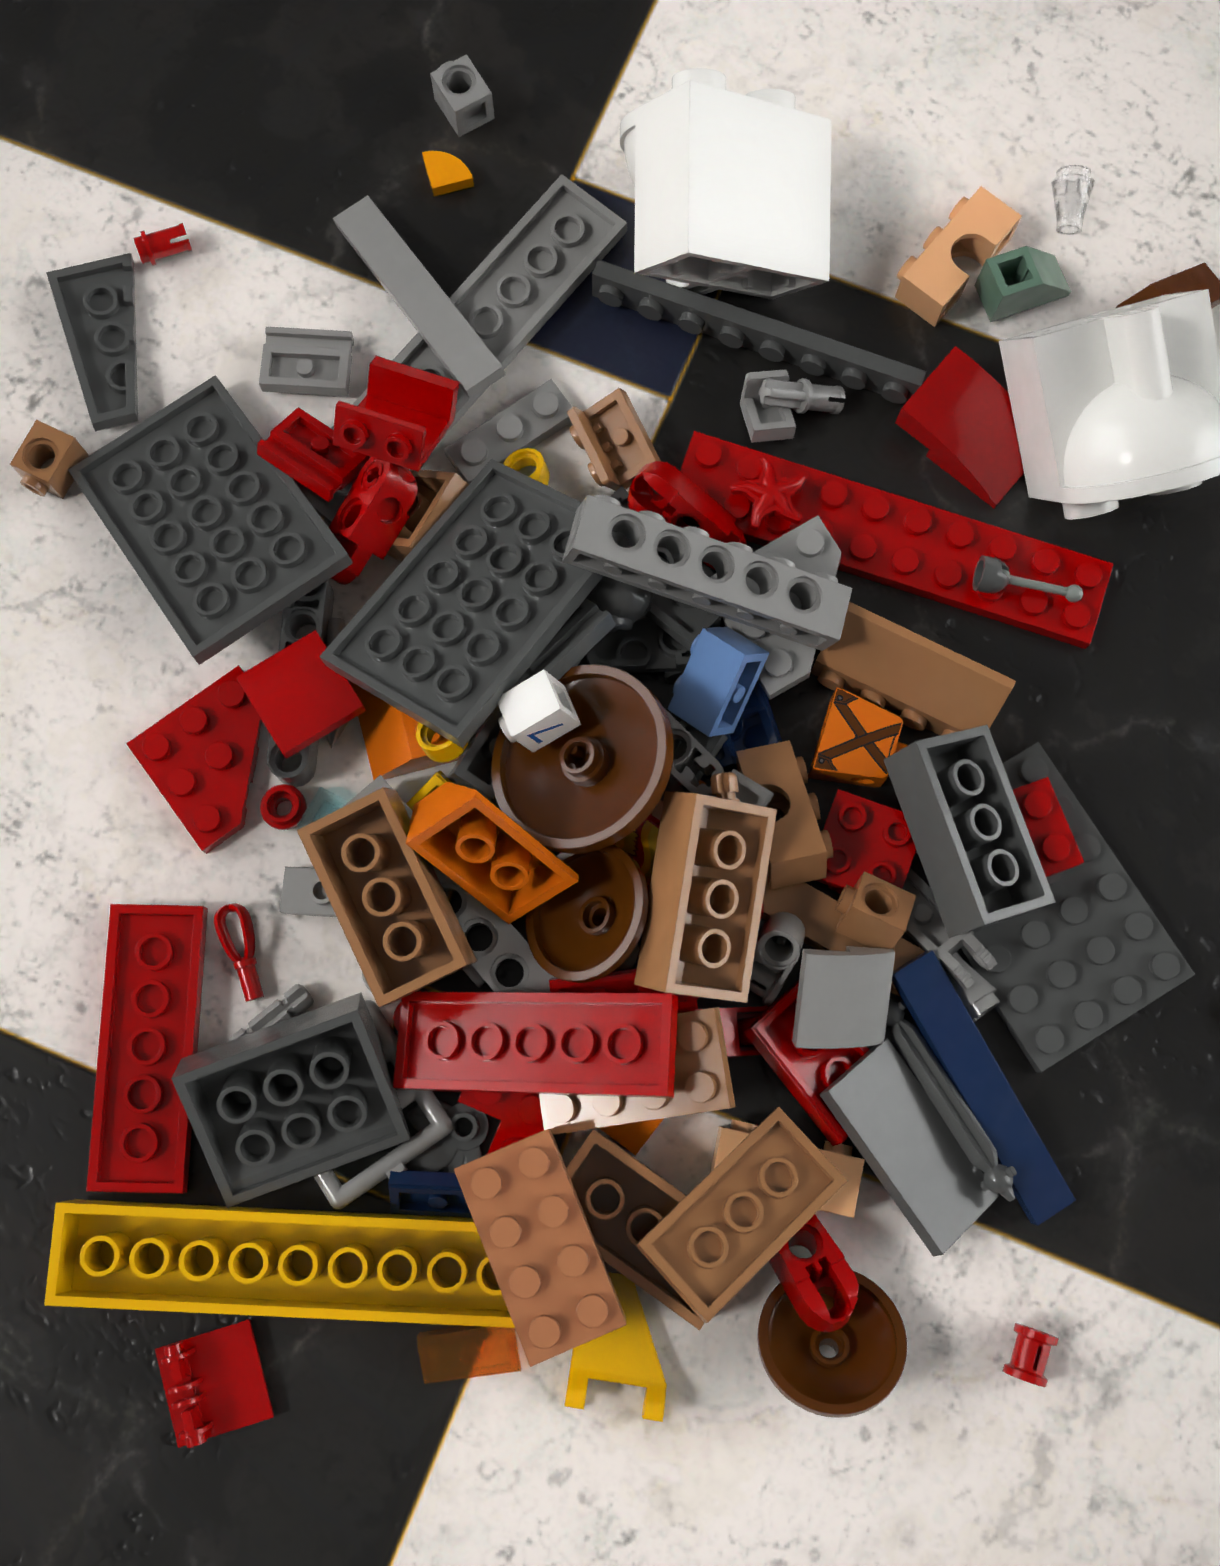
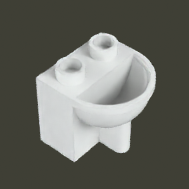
M693 68L674 74L670 91L632 110L624 116L620 123V147L625 153L628 172L635 186L634 273L666 279V283L701 295L720 289L767 299H776L829 282L831 119L796 110V97L793 93L786 90L760 89L749 92L746 95L726 90V76L717 70Z
M1209 289L1165 294L999 341L1029 498L1062 503L1065 519H1083L1105 514L1119 508L1118 500L1144 495L1176 493L1197 487L1202 484V481L1220 475V360Z

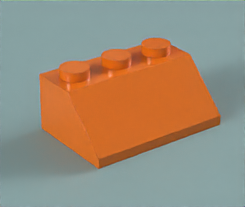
M350 681V685L366 709L365 712L358 715L374 780L380 775L384 779H389L459 760L461 755L449 762L439 763L432 761L417 742L416 729L418 721ZM435 733L431 744L441 745L447 742L448 739Z
M447 781L413 806L406 845L507 924L512 923L578 882L579 875L475 789Z

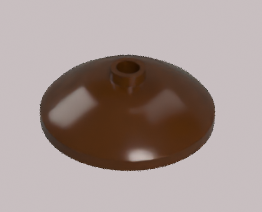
M614 844L588 853H560L557 855L561 861L579 875L578 882L526 913V934L530 950L537 963L547 973L558 979L571 983H587L607 976L629 957L642 935L649 903L646 879L637 861L628 852Z
M855 1271L853 1272L859 1284L858 1300L849 1322L839 1330L821 1332L807 1326L797 1314L781 1283L775 1287L767 1298L760 1315L757 1332L758 1350L768 1377L780 1393L789 1401L816 1415L834 1418L851 1417L875 1408L894 1390L904 1370L907 1356V1338L899 1311L889 1296L876 1283ZM820 1294L827 1309H831L834 1306L833 1298L827 1294ZM822 1345L831 1346L835 1350L836 1356L832 1358L823 1356L820 1353L819 1347Z

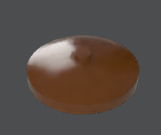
M595 664L571 667L558 680L566 687L580 720V726L535 752H531L517 741L514 743L510 742L502 729H500L493 750L492 785L500 810L543 846L555 852L570 854L588 853L606 848L624 839L647 819L660 801L669 781L673 765L674 741L672 728L665 709L657 697L645 685L627 672L614 667Z

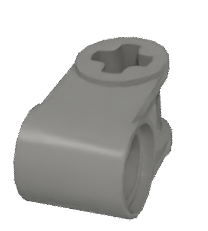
M778 912L771 915L757 936L749 991L761 997L762 1004L768 1007L779 994L788 974L798 961L805 938V926L796 915L789 912ZM781 935L789 939L792 944L781 946L775 943L771 937Z

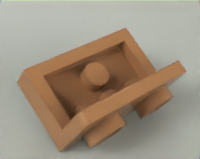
M621 388L616 389L585 411L576 407L567 411L573 424L569 427L571 436L581 449H585L591 461L588 464V470L599 486H605L615 491L621 486L627 489L631 486L634 477L643 466L654 461H661L626 391Z

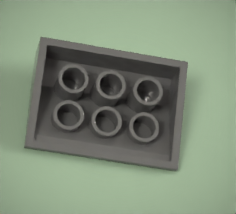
M361 992L184 1057L171 1078L227 1208L409 1141L411 1137L396 1089L393 1088V1079L379 1035Z

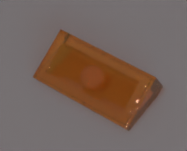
M464 1326L420 1332L417 1336L424 1384L521 1371L518 1334L515 1328Z

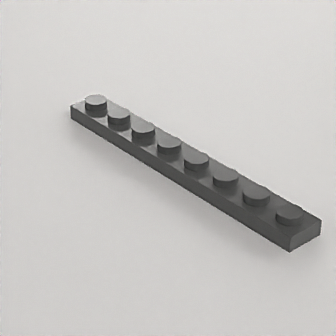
M601 260L597 261L592 273V296L599 298L606 305L612 307L623 306L638 311L649 320L658 321L662 319L678 325L685 332L691 334L702 333L717 338L728 347H743L758 352L769 361H784L799 366L810 375H825L840 380L842 384L851 389H866L881 394L884 399L892 403H906L922 385L927 372L642 274H636L631 270Z

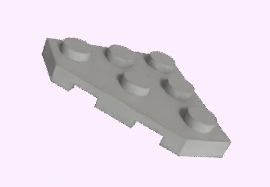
M817 515L753 553L766 558H785L792 561L797 569L811 574L816 572L827 573L836 577L842 552ZM717 573L710 578L717 579ZM746 577V584L750 591L760 595V589L756 581ZM789 592L791 603L796 608L802 610L800 598L796 594ZM725 617L722 618L725 627L731 628L769 652L758 678V682L769 700L810 677L816 652L815 648Z

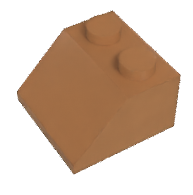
M422 469L419 472L411 471L416 478L417 496L407 513L410 516L387 555L402 562L469 484L457 473Z

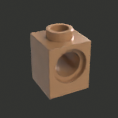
M36 419L10 465L22 477L21 485L43 497L49 492L64 499L74 482V478L68 469L89 455L75 437ZM54 458L53 463L49 467L41 469L45 461Z
M864 871L855 886L846 885L839 896L835 910L840 912L841 916L835 932L869 948L893 949L906 931L916 895Z

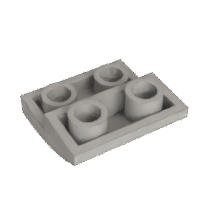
M846 946V951L803 949L792 1038L794 1046L796 1048L839 1049L883 1044L895 951L885 948Z

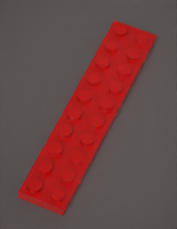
M697 431L693 432L680 471L737 518L734 524L744 532L743 536L746 541L765 546L818 515L842 552L838 567L840 571L1086 649L1091 644L1113 563ZM764 454L768 455L772 460L780 477L793 478L797 477L800 473H806L808 476L806 483L791 497L794 509L802 514L801 522L795 524L778 516L766 517L760 522L758 530H752L750 527L752 502L742 494H732L731 485L745 480H758L762 472L760 458ZM690 516L682 517L684 521L699 525V523ZM982 555L990 556L1003 561L1008 566L1010 575L1064 587L1072 584L1079 585L1083 589V597L1078 602H1070L1062 595L1008 584L997 593L974 591L972 585L974 571Z

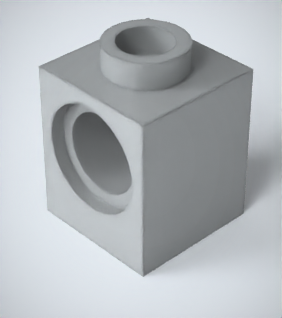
M467 54L454 61L445 62L437 70L430 73L434 99L458 137L495 119L492 92Z

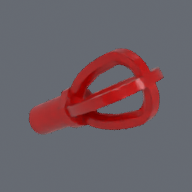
M240 904L225 905L219 908L214 916L217 935L226 954L234 962V968L237 970L245 1001L248 1002L262 998L264 994L255 966L257 964L256 957H254L255 934L251 916L248 910ZM230 912H236L240 918L245 945L243 957L236 950L226 925V916Z

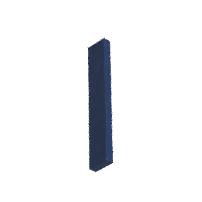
M933 950L923 952L894 970L892 975L894 986L934 1055L996 1148L998 1164L1015 1168L1017 1174L1013 1176L1012 1188L1030 1223L1038 1226L1076 1201Z

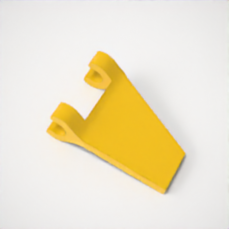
M608 1272L626 1316L627 1325L573 1348L565 1407L584 1409L589 1378L646 1387L642 1417L647 1420L663 1422L667 1384L635 1283L622 1274Z

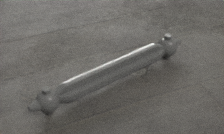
M890 998L886 1026L891 1027L892 1041L970 1162L984 1172V1181L980 1183L981 1188L984 1191L990 1190L994 1193H999L1009 1202L1014 1200L1015 1195L1012 1184L1013 1176L1017 1174L1015 1168L998 1164L997 1150L918 1028L904 1019L905 1009L907 1008L904 1001Z

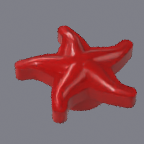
M764 454L760 458L762 472L758 480H745L731 485L732 494H742L752 502L750 525L752 530H758L760 522L766 517L778 516L795 524L801 522L802 514L794 509L791 497L806 483L808 478L806 473H800L797 477L793 478L780 477L772 460L768 455Z

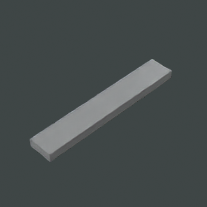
M368 195L333 218L339 231L454 380L460 382L459 386L469 399L506 375L501 363Z

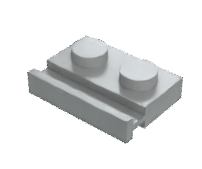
M284 327L265 328L266 343L263 345L259 378L262 392L348 397L352 364L351 352L352 346H354L352 331Z

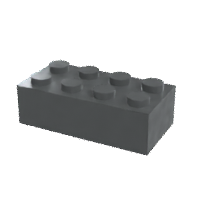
M988 725L915 741L883 760L949 938L1015 918L1056 903Z

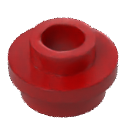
M281 784L272 787L264 794L260 804V811L264 821L271 827L278 830H289L298 826L303 821L307 812V803L304 795L297 788ZM283 801H290L292 803L290 813L284 816L278 815V805Z

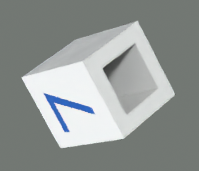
M544 669L503 693L498 701V706L502 713L498 722L504 735L510 742L514 743L517 741L531 752L539 750L581 725L566 687Z

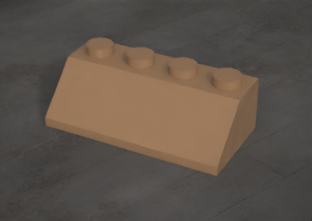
M851 602L848 605L840 641L820 651L811 670L812 674L818 676L817 680L823 686L831 690H835L837 687L845 689L868 702L899 715L903 719V724L912 729L922 731L926 728L940 736L983 725H988L990 728L1016 682L1001 673Z
M665 791L648 894V914L642 932L634 985L664 993L747 1003L777 809L698 793Z

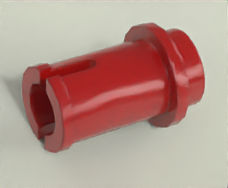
M183 223L149 234H145L143 230L140 231L141 236L133 238L142 264L151 262L152 266L156 265L155 260L185 251H192L189 239L170 243L171 239L187 235Z

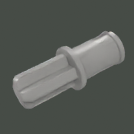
M801 378L797 382L766 379L763 381L758 392L763 405L792 408L798 414H804L807 410L839 414L844 407V403L828 400L829 397L845 399L843 387L838 385L811 384L807 378Z

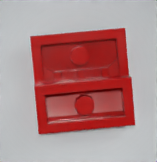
M316 630L236 677L286 759L366 711L348 680L327 667L319 657L327 647Z

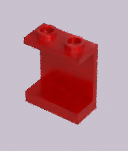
M375 356L369 365L367 395L360 404L355 406L342 401H338L336 404L332 445L419 472L455 419L460 382Z

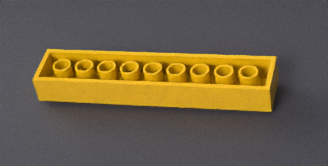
M82 1199L56 1202L44 1306L515 1328L473 1218L252 1207L227 1208V1206Z

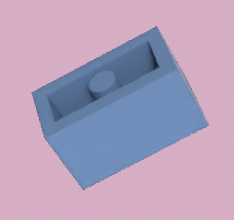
M729 627L702 628L701 633L697 635L691 645V656L686 668L674 684V695L668 710L708 737L734 733L769 652Z

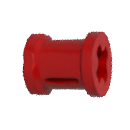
M1015 1323L1013 1330L1017 1333L1016 1342L1010 1363L1004 1364L1002 1372L1031 1384L1046 1387L1048 1379L1044 1376L1047 1361L1051 1346H1057L1059 1338Z

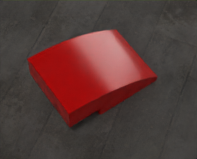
M955 346L904 404L895 423L929 449L926 455L927 458L995 509L1024 474L1009 393L978 363Z

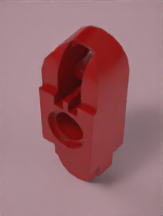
M371 457L362 467L329 526L331 532L348 553L353 564L330 579L341 585H347L360 575L372 554L382 560L384 559L410 516L407 513L417 496L416 478L408 468Z
M654 461L643 466L634 477L628 495L629 509L636 512L652 511L658 513L665 518V522L682 528L689 526L683 521L682 517L690 516L699 523L697 528L705 530L710 538L724 543L739 542L747 545L743 536L744 532L734 524L737 518L675 466L667 462ZM703 562V563H705L706 565H708L709 567H711L712 569H714V567H713L712 565H710L709 563Z
M814 1214L769 1260V1263L803 1322L817 1331L832 1332L841 1329L849 1322L858 1300L859 1284L855 1273L844 1259L845 1256ZM795 1245L803 1246L809 1250L812 1256L799 1258L789 1248ZM820 1294H827L833 1298L834 1306L831 1309H827Z

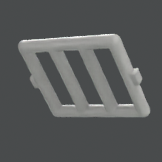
M367 1000L365 1003L379 1035L387 1063L391 1061L395 1068L398 1037L374 1001ZM396 1090L402 1109L416 1101L430 1123L413 1135L409 1141L403 1142L343 1185L332 1169L313 1176L333 1208L342 1209L387 1177L390 1178L391 1171H407L406 1164L451 1133L453 1123L433 1091Z

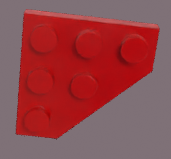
M239 665L126 743L199 848L206 854L244 828L247 815V797L250 783H253L258 758V740L262 720L236 679L237 676L244 673Z

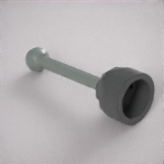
M982 555L974 571L972 584L974 591L997 593L1008 584L1062 595L1070 602H1078L1083 597V589L1079 585L1072 584L1064 587L1010 575L1009 568L1003 561L990 556Z

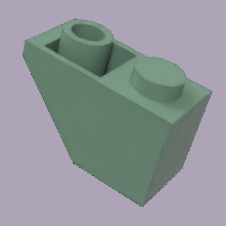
M1029 246L986 259L974 285L990 322L1067 297L1071 293L1055 255Z

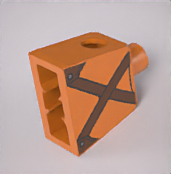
M837 687L828 705L808 778L874 788L881 787L888 777V771L883 760L908 746L898 742L903 719Z

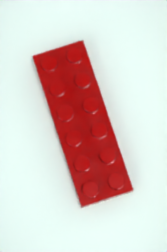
M110 905L86 1191L180 1194L187 1193L192 1125L171 1078L182 1058L198 1053L208 908L204 906Z
M414 992L401 999L393 1088L425 1091L674 1098L678 996L672 993Z

